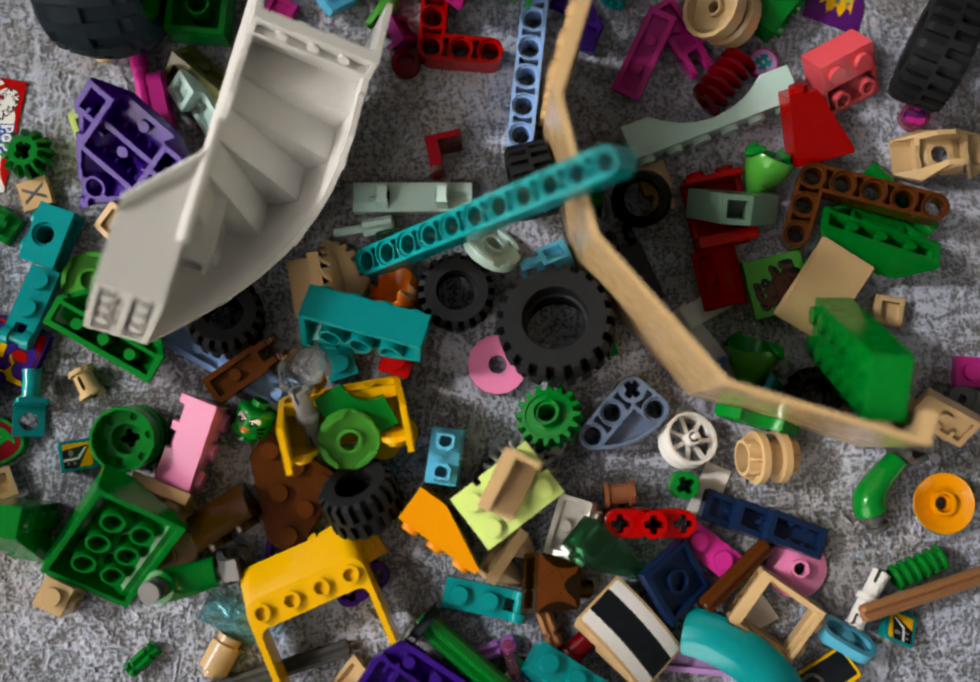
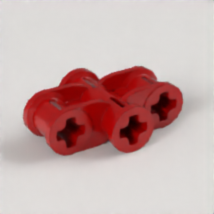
M647 507L639 509L613 508L604 515L603 525L608 533L617 538H640L644 536L650 539H659L661 537L687 538L694 534L697 528V521L693 513L680 508H658L655 510ZM620 514V518L625 520L626 523L621 525L620 530L617 531V528L611 525V521L616 520L617 515ZM680 515L681 518L687 520V524L681 526V531L678 527L674 526V521L679 520ZM651 518L654 519V524H649L648 528L645 527V522L650 521Z

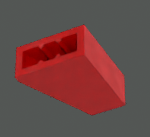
M798 82L789 85L788 89L778 92L785 153L791 156V163L798 168L811 162L817 163L854 153L853 144L819 90L807 85L805 82Z

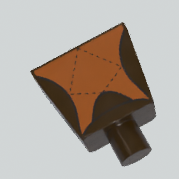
M543 552L524 554L521 614L577 610L580 607V598L590 599L592 597L594 584L591 580L581 579L582 568L578 563Z

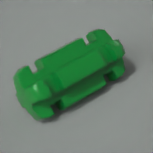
M150 641L147 643V647L142 648L124 665V669L130 676L136 677L142 670L156 659V656L158 657L162 653L161 648L156 642Z

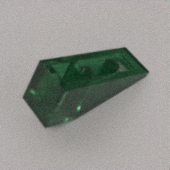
M584 515L562 542V545L570 552L567 557L580 568L586 565L598 571L641 581L637 574L645 566L599 520Z

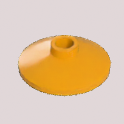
M935 473L924 478L917 486L913 496V509L919 522L928 530L938 534H953L965 528L971 521L975 511V498L970 486L962 478L950 473ZM939 497L943 500L941 508L936 506V499Z

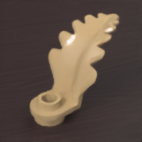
M324 240L323 244L319 245L321 248L319 253L323 255L319 256V260L327 266L320 268V273L329 281L324 285L336 291L348 294L356 293L364 297L371 284V280L367 275H360L355 261H352L356 251L350 250L346 252L348 245L343 244L339 246L340 242Z

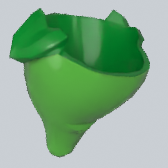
M756 140L751 142L745 150L746 158L743 167L745 192L767 193L784 181L794 167L791 163V156L786 155L782 149L775 153L767 151L765 146H759Z
M739 331L730 335L723 343L727 346V357L736 380L757 387L766 377L776 358L784 359V350L777 339L774 343L765 340L742 336V332Z

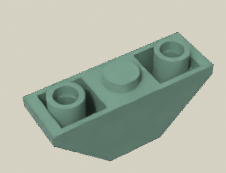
M688 187L685 218L740 226L776 225L780 195Z

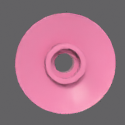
M776 546L772 547L773 551L766 558L765 568L806 596L814 594L822 586L827 573V563L823 553L821 560H817ZM798 563H802L804 566L801 574H796L795 566ZM770 583L773 586V588L777 590L779 593H781L784 596L790 597L785 592H783L782 590L774 586L772 583Z

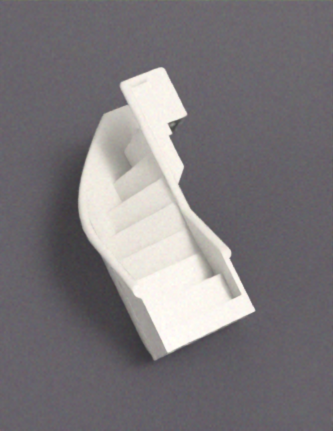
M264 0L247 1L203 150L121 194L92 283L83 327L147 345L230 301L234 296L268 272L293 246L295 247L303 239L304 234L316 220L329 199L340 173L344 170L369 80L380 62L393 8L392 3L388 2L369 35L365 47L342 39L334 33H327L311 27L303 21H296L262 8Z

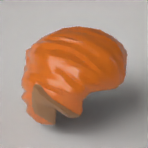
M403 267L378 278L377 287L374 285L370 286L371 295L369 298L378 302L387 301L395 306L410 310L418 299V280L410 267Z

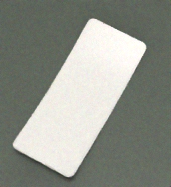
M700 297L680 308L679 311L689 328L693 329L732 306L705 312Z

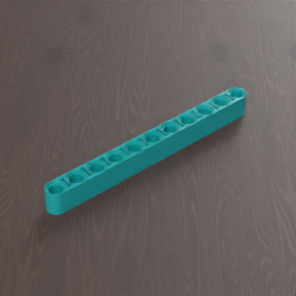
M602 145L361 248L358 250L355 258L357 270L363 275L396 271L627 179L636 171L638 164L636 153L627 146Z

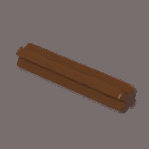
M758 539L699 598L701 606L706 611L712 613L772 553L773 550L770 545L764 540Z

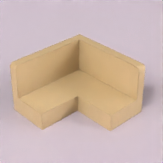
M505 446L477 506L509 521H513L537 470H541L543 464Z

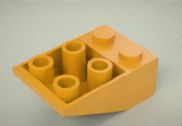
M422 485L398 517L403 521L401 527L414 537L418 533L428 540L426 546L441 556L445 552L452 557L453 562L451 564L462 573L467 575L471 571L476 575L479 570V562L449 503L427 486Z

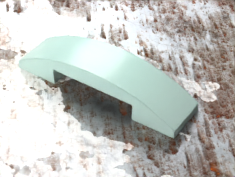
M179 69L168 86L167 91L180 112L192 113L207 138L217 100L193 75L185 69Z

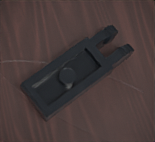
M626 224L621 226L622 233L630 246L623 250L620 249L617 237L611 229L604 232L607 242L658 299L663 298L665 295L640 242H637L632 227Z

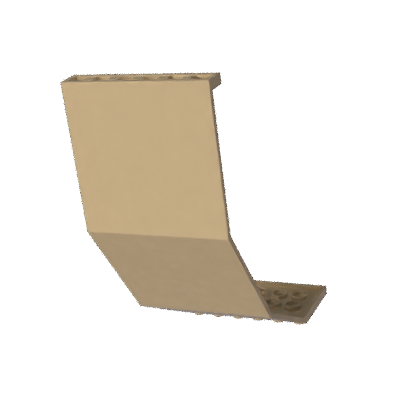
M592 0L569 1L563 28H561L556 44L555 56L551 60L546 77L547 81L538 127L543 128L541 139L547 144L554 165L578 155L564 101L577 62ZM589 194L560 205V212L575 263V269L578 272L580 269L588 272L591 281L597 279L603 285V292H608L611 298L614 313L687 395L715 404L735 406L761 415L785 420L799 426V429L858 447H931L940 415L938 412L928 409L909 410L906 412L905 422L867 421L861 419L859 415H856V417L729 379L599 233Z

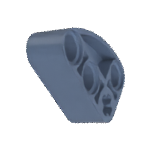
M625 377L614 386L581 425L580 433L577 432V441L582 448L587 450L612 449L636 442L658 428L668 417L669 404L639 377ZM625 383L627 385L633 383L636 386L634 388L635 397L633 395L629 397L625 395L627 391L624 387ZM651 401L658 403L661 412L657 418H651L647 414L646 408ZM607 405H613L618 409V417L614 422H609L604 418L603 410ZM588 428H594L599 433V440L594 445H589L584 441V432Z

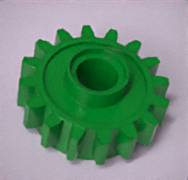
M547 385L544 391L539 386H536V394L525 393L528 401L526 403L519 402L518 406L522 412L515 413L516 419L520 422L516 427L523 434L524 440L527 443L532 441L536 449H539L542 445L547 451H551L552 447L556 446L562 449L563 444L567 441L572 443L574 441L572 438L574 433H580L581 431L578 422L584 421L582 413L579 412L582 407L579 401L576 400L572 391L566 393L563 385H560L557 390ZM555 414L551 420L544 421L548 415Z

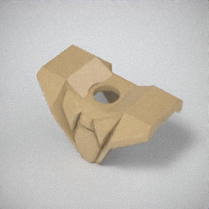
M955 127L942 130H916L891 139L888 142L891 171L895 178L921 183L930 177H936L937 174L939 176H957L964 173L969 180L980 173L979 133ZM934 147L945 149L947 152V159L938 163L933 160L931 152Z

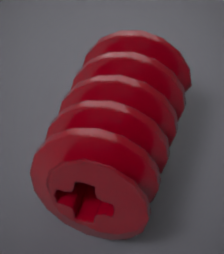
M726 48L722 53V57H718L715 65L709 68L707 75H703L700 83L694 86L693 95L697 102L714 116L719 115L721 111L717 105L721 107L728 105V101L724 96L733 98L736 95L732 87L735 89L742 88L743 84L740 79L747 81L750 78L747 70L756 71L754 61L741 50Z

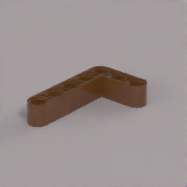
M811 162L801 168L796 178L780 233V243L788 251L802 249L810 238L821 199L927 226L934 225L944 218L950 210V203L944 195L937 192ZM807 173H813L818 177L819 183L816 185L807 184L803 177ZM838 180L845 182L848 186V192H838L834 188V182ZM864 189H874L878 194V199H867L864 195ZM895 196L905 197L908 201V207H898L894 201ZM799 201H804L810 205L811 210L807 214H802L796 210L795 204ZM927 203L936 205L939 211L938 216L928 214L925 205ZM792 229L798 230L802 234V241L798 243L790 241L787 237V232Z

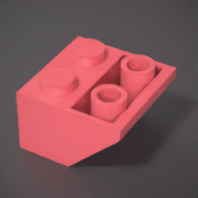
M850 29L801 55L805 81L809 86L819 90L834 115L879 91L873 41L854 29Z

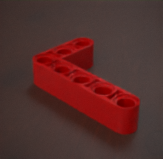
M421 0L417 46L420 61L425 67L479 73H494L502 67L504 51L500 41L491 37L447 34L450 4L445 0ZM434 18L441 21L439 25L433 27L427 24L430 19ZM433 46L439 49L434 55L424 53L428 47ZM458 49H464L468 52L462 58L456 57L453 53ZM492 51L497 54V58L487 60L483 57V54Z

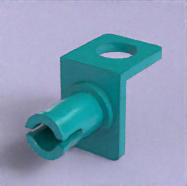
M22 369L21 396L15 398L12 407L11 434L13 437H43L45 434V407L49 404L50 398L41 396L42 369ZM26 413H31L38 419L37 427L30 431L22 429L19 425L20 417Z

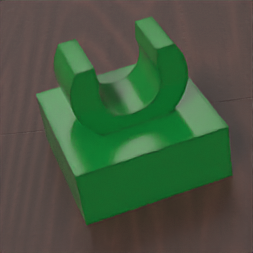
M0 205V241L11 247L28 222Z

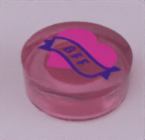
M905 104L899 110L897 120L902 129L907 132L921 130L929 123L930 113Z

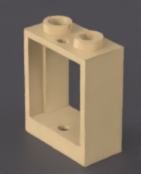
M761 564L750 574L724 611L728 622L745 633L751 630L775 648L789 663L804 653L807 647L806 641L812 633H817L822 628L825 622L824 616L827 614L818 603ZM769 583H772L808 608L783 644L745 618Z

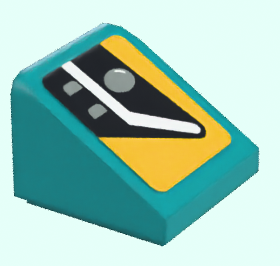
M89 438L58 442L62 473L100 467L90 450Z
M903 611L883 617L876 634L912 649L917 617Z

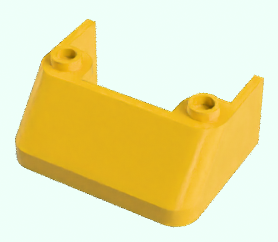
M387 376L343 385L348 392L362 398H372L383 394L399 423L380 433V441L390 447L400 446L406 442L408 453L414 452L407 407L399 377ZM333 387L324 388L319 393H315L313 390L309 391L314 407L317 406L313 398ZM289 395L281 398L278 402L276 431L286 476L293 475L294 463L297 465L308 464L319 453V447H314V444L312 447L307 446L302 427L296 423L294 417L296 411ZM320 413L319 422L321 425L324 421V418ZM346 433L341 437L340 442L342 444L357 442L358 436L354 433Z

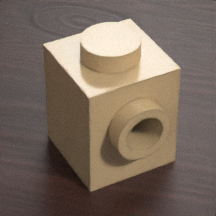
M46 575L32 605L61 618L77 611L83 601L84 596L82 594L84 590Z

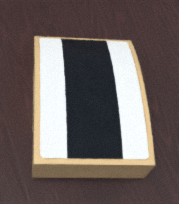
M618 575L576 618L573 625L596 646L595 651L628 682H654L681 651V645L666 625Z

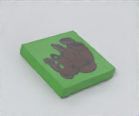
M800 249L740 263L754 321L776 316L773 314L774 310L804 266Z

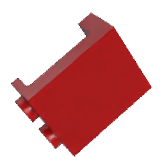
M725 165L716 168L715 173L704 175L703 171L686 175V179L679 186L684 210L686 211L688 187L743 191L740 176L743 174L742 167L733 169L732 165ZM687 218L695 253L714 246H735L753 242L760 236L757 226L718 224Z

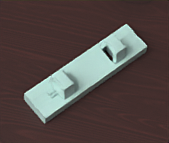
M353 182L354 214H442L472 201V182ZM387 191H390V193H389V203H388V198H387Z

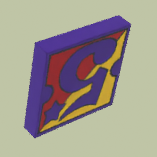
M1 314L0 329L8 319V317ZM20 325L17 332L23 333L27 327ZM40 331L30 351L19 348L18 344L15 343L8 345L0 342V381L22 390V369H40L55 337Z

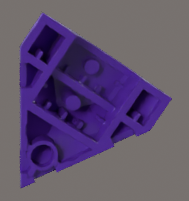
M91 77L74 101L75 114H78L79 131L76 132L78 181L82 183L79 209L102 202L118 200L122 193L189 157L181 133L135 93Z

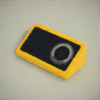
M831 649L797 671L802 678V682H854L862 676L851 659L834 649Z

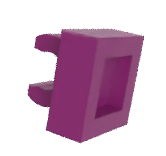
M391 14L385 38L391 36L392 42L386 49L397 51L401 47L412 48L418 43V38L407 17Z

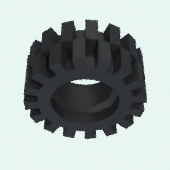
M818 366L795 371L794 375L789 376L787 379L789 382L783 388V390H786L784 396L804 401L802 396L804 386L810 382L817 383L821 386L824 393L823 400L817 406L834 411L840 409L842 403H839V400L844 399Z

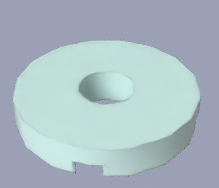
M502 229L463 243L466 253L476 263L494 272L506 273L512 271L521 259V254H518L520 248L517 242Z

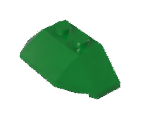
M847 205L825 206L822 210L820 226L822 236L829 238L875 267L873 270L875 274L897 279L936 270L940 266L941 244L935 240H930L923 232L907 222Z
M91 288L61 294L56 297L43 323L143 381L151 383L166 357L163 338L145 345L83 327Z

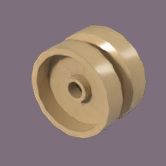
M685 0L683 21L686 29L693 36L707 41L717 48H736L749 40L757 29L761 18L762 3L760 0Z

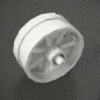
M683 412L674 416L662 426L658 435V447L663 458L671 466L679 470H692L708 462L714 456L718 445L717 434L713 425L704 416L696 412ZM677 421L681 433L671 429L674 422ZM686 423L693 425L690 431H688ZM670 437L676 439L674 442V446L671 443ZM697 444L704 445V453L698 448ZM675 450L683 452V457H681ZM690 451L699 461H690Z

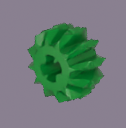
M22 128L20 136L15 132H10L12 141L10 143L8 141L2 142L3 146L7 148V151L0 153L1 158L6 160L4 166L10 172L13 171L14 176L20 179L26 176L27 179L33 180L36 178L37 173L41 176L46 175L44 169L46 166L54 167V163L49 160V158L56 155L55 151L50 148L52 142L47 137H43V134L38 130L31 132L26 128Z

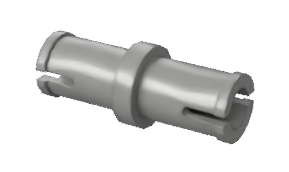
M301 384L295 385L289 389L288 393L296 411L294 416L296 423L302 427L307 446L312 447L314 444V447H318L317 435L320 429L319 409L313 405L308 385L303 384L302 388Z

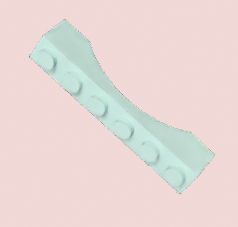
M784 65L760 74L742 100L729 110L713 118L698 122L676 123L648 116L620 127L617 136L621 146L630 147L635 151L639 167H643L656 162V157L666 154L667 157L675 156L684 151L683 147L694 144L695 147L704 145L711 141V137L721 133L722 137L728 136L738 131V126L748 123L749 126L757 125L765 121V116L776 113L777 116H780L778 92L788 89V86L795 82L788 65Z

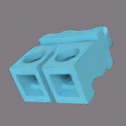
M432 426L424 483L458 487L462 463L459 459L460 456H463L465 429Z

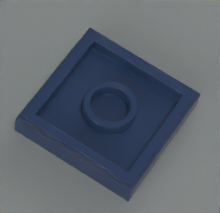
M676 538L637 574L665 624L671 626L712 586L686 538Z

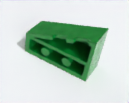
M28 497L0 499V550L7 551L8 556L12 558L43 563L51 544L53 529L57 527L60 512L57 510L59 503Z

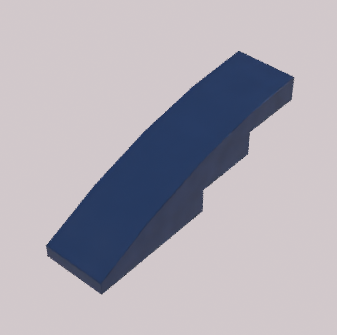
M712 489L704 490L696 517L724 529L756 540L761 539L770 545L817 560H821L829 531L776 509H767L744 499L732 498Z

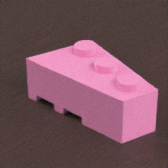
M182 393L179 402L185 404L180 420L173 419L171 429L175 430L170 444L164 447L154 479L188 494H194L197 490H201L208 476L205 473L209 461L212 462L219 451L220 445L216 443L221 432L225 433L230 425L231 416H229V412L231 409L197 395Z

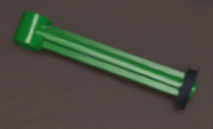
M438 602L418 618L414 624V629L407 637L408 639L412 636L415 639L414 644L423 637L473 682H513L439 618L444 607L439 610L436 607Z

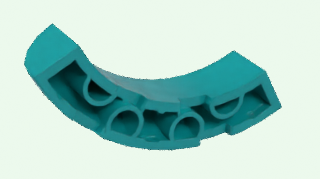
M691 607L688 610L681 635L682 655L704 661L728 674L737 682H802V678L792 665L768 642L751 630L745 633L737 627L728 624L726 617L713 612L710 613L704 609Z

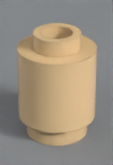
M220 630L217 636H213L199 662V665L203 668L202 673L213 680H219L220 677L226 678L241 652L240 645L242 640L230 632Z

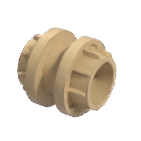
M751 430L743 436L742 440H738L736 443L734 460L738 473L752 484H765L769 478L774 483H786L793 474L798 473L801 467L802 455L798 441L795 438L789 437L787 433L783 434L770 430L766 435L761 430Z

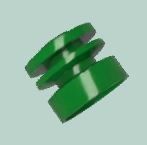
M147 405L121 406L107 410L94 421L89 433V447L94 459L102 467L107 464L122 472H131L157 463L161 459L165 445L170 444V428L165 417L158 410ZM138 433L140 439L132 440V434Z

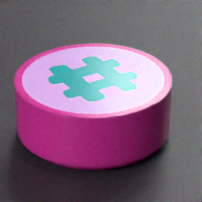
M768 48L756 49L749 56L756 65V71L748 70V72L756 79L760 74L776 69L778 66L776 54Z

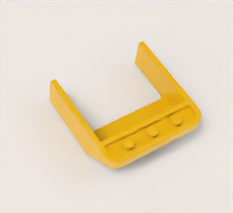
M330 530L247 567L242 573L240 582L247 619L273 682L291 681L269 628L356 589L362 588L369 593L390 645L396 643L400 637L360 539L356 541L349 538L343 539L334 530Z

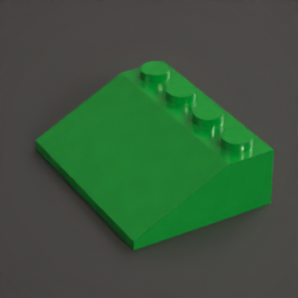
M105 464L49 545L40 571L127 608L138 594V588L143 583L146 575L156 570L184 533L187 524L135 477Z

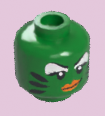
M254 396L253 399H245L238 404L231 420V427L235 431L234 435L236 438L245 443L256 444L257 441H263L268 437L276 419V414L270 408L271 403L268 400Z

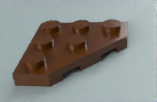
M269 432L268 437L263 441H259L250 455V461L267 540L285 551L306 541L307 536L311 533L323 513L318 502V493L321 491L320 487L335 472L318 461L313 460L304 465L294 463L293 475L286 476L278 437Z

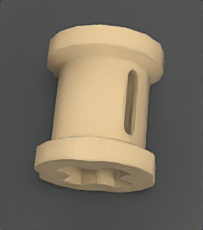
M92 363L80 366L67 375L69 380H73L80 394L78 397L80 403L93 400L106 392L105 387L100 386L93 372L95 366Z

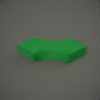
M340 383L313 398L324 420L328 415L339 409L355 408L363 410L373 417L380 433L399 423L383 394L372 398L358 397L348 392Z
M716 403L714 410L716 416L731 422L744 424L767 432L772 430L783 434L787 433L792 438L798 436L800 427L785 420Z

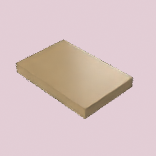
M822 237L773 314L807 335L812 336L813 325L809 323V309L811 306H815L816 298H852L854 300L875 267L829 238Z

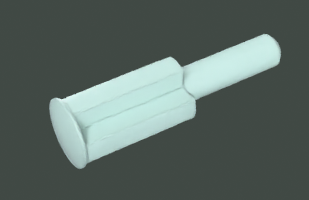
M392 215L363 219L359 225L334 228L333 235L334 237L363 233L364 237L391 233L395 231Z

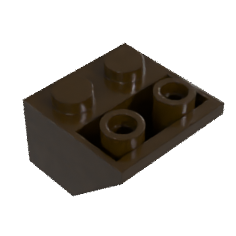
M236 484L186 518L195 549L198 553L207 549L210 553L217 549L220 550L234 540L231 536L235 532L237 535L242 532L245 533L260 523L257 517L262 515L260 505L246 484Z

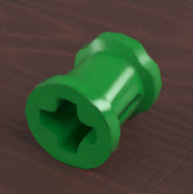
M677 471L669 476L667 488L673 496L681 499H690L698 493L699 481L690 472ZM680 478L689 481L686 485V492L677 490V487L680 485Z

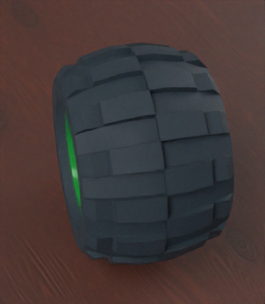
M31 0L40 26L50 40L54 41L59 48L70 50V52L95 59L127 58L146 53V49L157 48L167 35L163 30L167 0Z

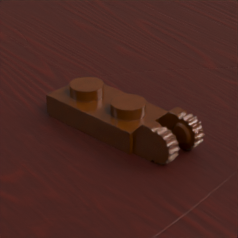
M275 333L254 346L250 345L201 380L218 405H223L270 372V368L279 364L282 361L281 358L288 354L286 349L279 350L266 361L259 354L279 340Z

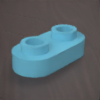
M833 615L824 616V625L817 632L819 640L824 645L833 648L860 664L868 663L876 655V645L868 635Z

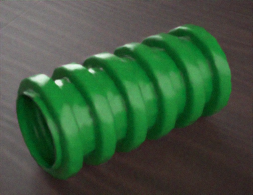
M933 544L930 546V550L924 548L921 554L916 552L913 554V557H905L904 562L898 560L895 566L893 564L888 565L887 573L891 576L890 580L893 585L902 591L905 589V585L913 586L914 581L919 583L923 581V577L928 579L932 576V573L935 575L939 574L940 569L944 571L949 569V561L945 552L938 545Z

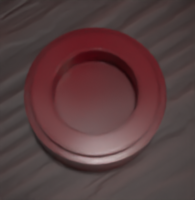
M410 48L397 50L391 59L394 74L403 80H410L416 77L421 69L419 55Z

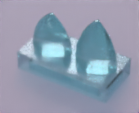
M212 589L197 619L250 645H254L256 639L247 619L245 604L216 589Z

